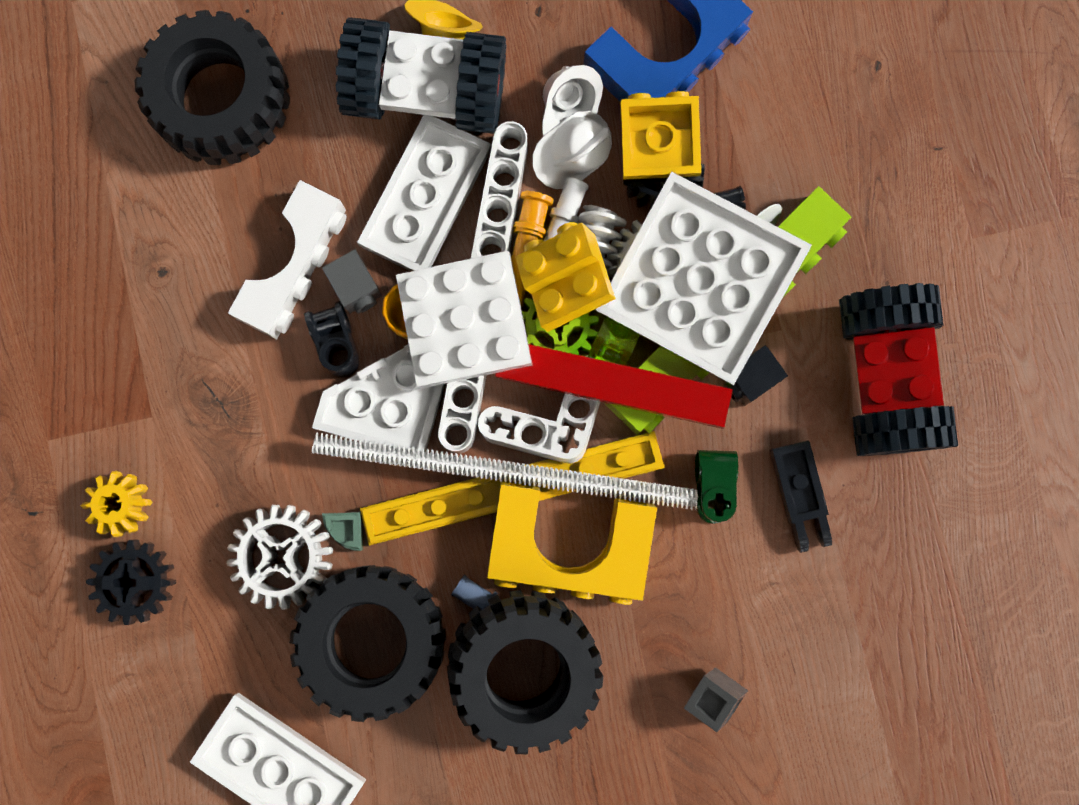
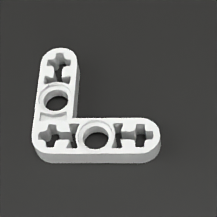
M587 355V356H585V357H589V358H594V359L601 360L600 358H598V357H596V356H592V355ZM564 394L557 421L492 406L481 413L478 418V427L486 441L492 444L571 464L579 461L586 452L601 401ZM583 400L590 405L588 415L583 418L572 417L568 410L574 401ZM497 417H501L503 425L514 428V421H518L514 429V439H509L511 433L506 429L498 428L495 433H491V429L487 425L488 421L495 422ZM565 422L576 428L574 442L578 445V448H571L569 453H563L562 445L559 444L560 441H567L570 433L569 426H563ZM531 425L538 426L543 431L541 440L535 444H527L521 438L523 430Z

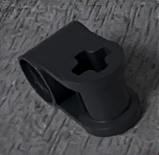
M341 301L335 302V306L314 314L311 311L305 312L306 325L315 343L322 365L337 377L343 378L354 374L359 366V355L351 334L350 321ZM347 350L348 357L342 365L334 366L331 364L332 355L336 351Z

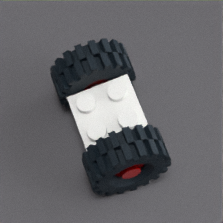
M352 17L346 19V23L343 25V34L340 35V49H338L337 53L338 66H336V92H338L336 99L341 115L380 120L385 110L454 118L456 119L457 129L495 133L499 122L506 63L505 36L466 32L463 40L391 31L390 24L385 21Z

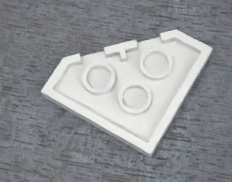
M407 344L403 349L391 356L380 359L344 382L324 390L312 428L344 438L347 437L348 439L351 437L352 440L357 438V441L362 439V443L366 440L368 444L369 440H371V444L376 441V445L381 442L382 446L385 442L386 447L390 443L391 447L395 444V448L400 445V449H402V446L405 445V449L409 446L410 450L414 447L416 451L418 447L420 452L422 448L426 452L445 384L422 389L416 387L409 344Z

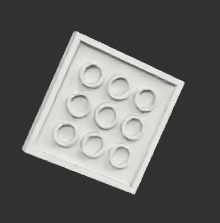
M671 171L611 281L616 299L596 308V311L734 385L812 245Z

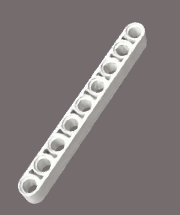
M514 121L500 124L493 136L471 258L483 256L481 251L488 244L499 246L501 252L510 251L513 224L516 218L528 153L526 130L521 124ZM508 138L517 139L521 143L513 150H508L501 145ZM502 173H508L514 177V181L507 186H501L495 182V178ZM494 209H503L508 213L507 217L501 222L491 221L488 218V214ZM487 375L447 383L438 438L441 444L450 452L464 453L473 446ZM461 389H469L474 393L473 403L466 408H460L454 404V396ZM463 426L467 430L466 441L458 446L449 444L447 433L450 428Z

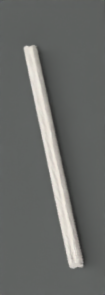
M318 432L315 435L312 446L313 454L341 456V458L360 459V461L370 460V462L389 463V465L394 464V466L399 465L400 467L408 466L414 469L418 467V469L423 468V470L428 469V471L432 469L433 471L441 472L442 470V473L446 471L447 474L452 472V474L460 475L461 473L462 476L466 473L467 477L471 473V477L476 476L478 478L480 476L481 479L484 476L485 479H488L490 476V480H493L495 477V481L500 479L502 482L504 479L507 482L509 479L510 483L514 480V484L519 480V484L524 482V485H526L528 482L529 486L533 482V486H536L538 483V487H541V484H543V488L547 484L548 489H550L551 485L553 489L557 486V490L562 487V491L567 487L568 492L570 488L572 492L576 489L577 493L581 489L582 494L586 490V494L590 491L591 495L595 492L596 496L600 492V496L605 493V497L610 494V498L614 494L615 499L619 495V499L624 496V500L629 497V501L633 497L634 501L638 498V502L643 499V503L647 499L649 504L652 500L653 504L657 501L658 505L661 501L662 506L666 502L667 506L671 503L672 507L676 504L678 508L679 504H681L682 509L684 505L686 509H688V506H690L691 510L693 506L695 510L697 509V490H689V488L639 482L632 479L625 480L604 475L601 477L599 474L592 475L585 472L582 474V472L577 473L571 470L569 472L564 470L563 472L562 469L558 470L552 467L550 469L545 467L544 469L543 466L540 468L538 465L535 467L534 465L526 464L525 466L524 463L520 466L518 462L516 465L515 462L511 464L509 461L506 464L505 460L502 463L501 460H498L496 463L495 459L491 461L489 458L487 461L485 457L482 461L481 457L477 460L476 456L472 459L471 455L469 458L465 455L463 458L462 454L458 457L457 453L453 457L452 452L449 456L448 452L443 455V451L439 454L438 450H436L435 454L433 450L429 453L428 449L424 452V448L420 452L418 447L416 451L414 447L410 450L409 446L405 449V445L400 449V445L395 448V444L391 447L390 443L386 447L385 442L381 446V442L376 445V441L371 444V440H369L367 444L366 440L362 443V439L357 442V438L352 441L350 437L349 441H347V437L342 440V436H340V439H338V435L333 439V435H330V438H328V434L323 437V433H321L319 437Z

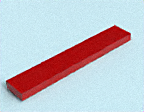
M531 344L528 345L532 366L495 374L496 378L720 429L725 427L733 391L730 388Z

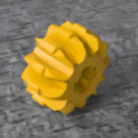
M112 471L109 479L106 476L95 478L97 488L87 487L85 489L87 495L92 497L91 502H84L80 505L83 509L92 511L85 521L88 524L98 523L96 532L99 534H107L110 531L113 537H122L125 530L129 533L136 532L138 530L136 520L147 521L149 518L142 511V507L151 506L153 502L151 499H142L141 497L146 493L148 487L145 484L136 485L137 476L127 474L124 477L118 471ZM115 498H120L117 502L122 504L119 511L114 510L117 508V506H113Z

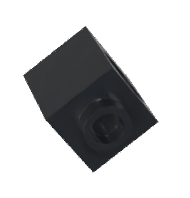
M765 345L750 355L734 385L727 381L723 385L725 388L733 389L731 398L735 402L741 401L746 406L788 377V375Z

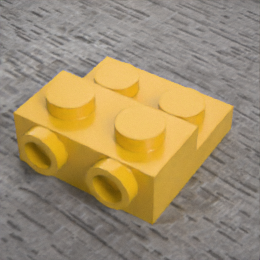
M675 91L666 94V97L651 98V95L647 93H635L629 95L628 99H621L623 180L668 178L671 171L681 177L701 175L699 96H689L688 92Z
M569 222L561 225L557 229L556 236L546 241H530L524 246V252L515 256L524 289L532 295L540 326L547 332L616 299L596 236L582 222L579 224Z

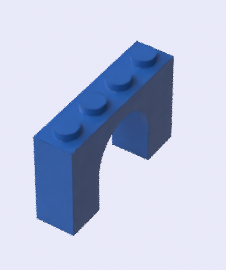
M667 0L689 21L695 32L696 46L688 55L673 62L652 61L638 53L616 30L610 27L585 51L583 65L594 68L601 76L603 86L620 102L621 99H628L629 95L635 93H647L651 95V98L666 97V94L670 92H689L698 82L699 78L697 75L705 68L709 71L712 70L725 55L722 51L730 43L736 46L745 38L750 31L748 23L753 11L742 0Z

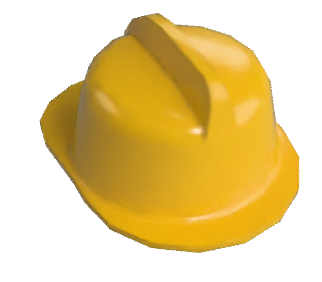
M408 0L404 4L405 11L420 23L422 35L464 40L466 32H477L483 28L481 23L470 19L456 8L437 0Z

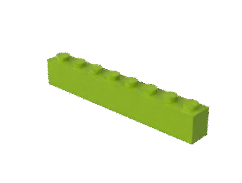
M819 186L778 226L782 230L812 245L798 271L801 270L805 274L822 259L817 252L825 244L832 248L847 233L843 226L851 218ZM793 281L784 296L796 285ZM662 346L639 367V369L692 380L696 375L703 380L710 373ZM605 403L636 435L643 429L650 433L665 418L663 415Z

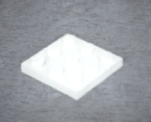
M509 250L396 275L417 388L422 389L532 366Z

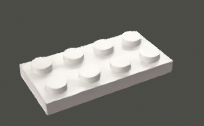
M423 115L357 241L358 245L409 271L432 267L491 152L492 144L457 129V127L434 116Z
M240 693L233 696L190 761L191 764L251 805H350L367 780Z

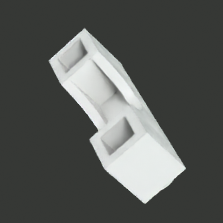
M299 180L282 212L290 222L295 235V249L290 262L281 272L273 277L264 280H245L228 312L229 315L276 340L280 333L284 334L287 332L294 319L292 311L298 299L302 301L310 290L312 281L309 279L316 266L321 267L328 256L329 247L327 245L333 234H339L345 224L347 216L344 213L346 209L339 199Z

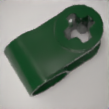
M697 450L696 452L697 513L706 523L716 524L727 521L736 512L739 468L736 451ZM716 496L718 503H724V510L719 511L717 516L715 515V509L708 508V502L715 500Z

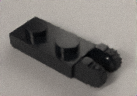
M809 440L769 450L788 524H791L797 550L800 553L809 550V539L803 521L814 519L817 539L821 546H831L832 537L826 516L829 515Z

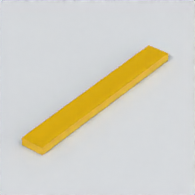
M655 431L588 448L579 461L571 464L551 459L528 464L535 467L538 465L539 468L543 466L544 469L545 467L549 469L552 467L553 469H562L563 472L564 470H568V472L571 470L577 473L582 472V474L585 472L592 475L599 474L601 477L604 475L620 479L665 468ZM485 476L482 479L478 477L360 508L368 544L370 546L496 513L501 481L500 479L495 481V477L493 480H490V476L488 479H485ZM541 484V487H539V501L572 493V490L570 488L568 492L567 487H565L564 491H562V487L557 490V486L553 489L552 485L548 489L547 484L545 488Z

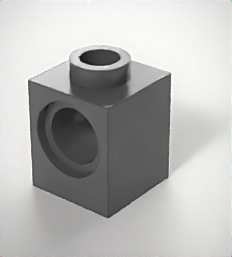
M355 249L322 267L342 305L350 314L354 311L359 314L371 309L377 304L376 299L382 296Z
M715 667L704 675L684 709L715 732H718L728 723L748 690Z

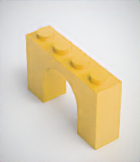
M501 482L487 574L488 579H495V585L516 588L518 583L533 585L532 589L534 591L542 593H555L556 588L571 590L572 596L583 599H593L594 594L609 596V601L625 605L632 604V599L643 601L657 507L653 503L629 501V499L624 500L622 498L614 499L609 537L601 554L586 565L563 567L552 563L544 557L534 540L540 488L527 484Z

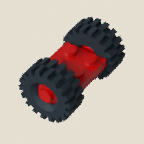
M915 283L913 285L899 284L892 287L889 285L882 286L879 289L871 288L864 290V292H854L839 299L843 338L854 341L862 415L852 417L856 455H886L957 447L958 438L954 407L944 406L935 335V329L944 326L939 286L930 283L925 285L923 283Z

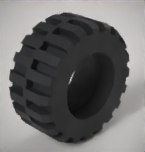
M209 10L196 11V17L189 18L186 14L176 17V24L169 28L164 24L157 30L160 34L155 41L149 39L143 48L147 53L146 57L138 59L136 71L141 77H136L134 85L135 92L140 96L137 103L141 112L148 118L147 122L175 151L178 153L182 152L190 160L199 162L203 158L208 165H220L221 159H226L229 164L241 162L240 156L246 153L252 158L260 153L257 147L264 141L270 145L276 138L273 133L274 128H282L286 120L282 109L286 110L289 108L290 96L286 91L289 88V83L281 62L260 30H254L251 23L241 17L234 20L231 13L217 11L216 16H212ZM216 64H231L245 71V82L241 94L224 111L213 115L200 116L190 114L185 110L184 98L186 89L193 77L201 70Z
M361 566L330 576L323 581L322 585L313 589L307 595L306 604L298 609L294 618L297 621L296 629L290 632L289 643L295 644V653L290 655L292 667L298 666L301 676L297 678V681L301 688L309 687L314 694L310 699L317 706L323 703L331 708L329 714L338 718L345 714L351 716V721L364 722L367 718H374L375 721L388 719L393 713L397 712L400 714L427 691L443 661L446 628H443L441 618L443 615L439 606L436 607L431 598L433 595L426 587H421L416 582V578L409 574L398 572L396 568L388 566ZM364 604L379 605L393 612L403 625L406 635L405 653L399 665L387 675L373 679L363 678L349 671L340 661L334 644L335 628L339 620L350 609Z
M521 590L509 591L510 598L500 600L499 596L496 595L487 599L489 605L481 610L480 607L476 606L468 613L470 617L468 623H460L455 631V643H450L448 651L449 665L447 666L450 694L453 706H456L461 722L464 726H471L473 736L481 742H485L489 738L492 748L502 752L506 751L508 745L513 746L515 754L527 755L529 747H537L539 753L551 750L549 743L559 739L561 744L570 740L572 737L569 731L575 726L582 730L589 720L585 712L587 709L594 711L600 700L595 691L596 689L603 688V674L599 669L603 663L600 652L595 646V640L581 618L574 610L570 611L564 602L555 597L549 600L544 593L532 591L531 596H524ZM523 639H536L551 644L559 655L560 668L555 681L544 693L529 700L513 701L500 697L491 690L487 681V669L494 656L502 648L512 642Z

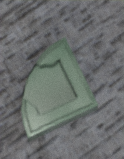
M361 512L322 513L324 526L336 542L350 550H363V519Z

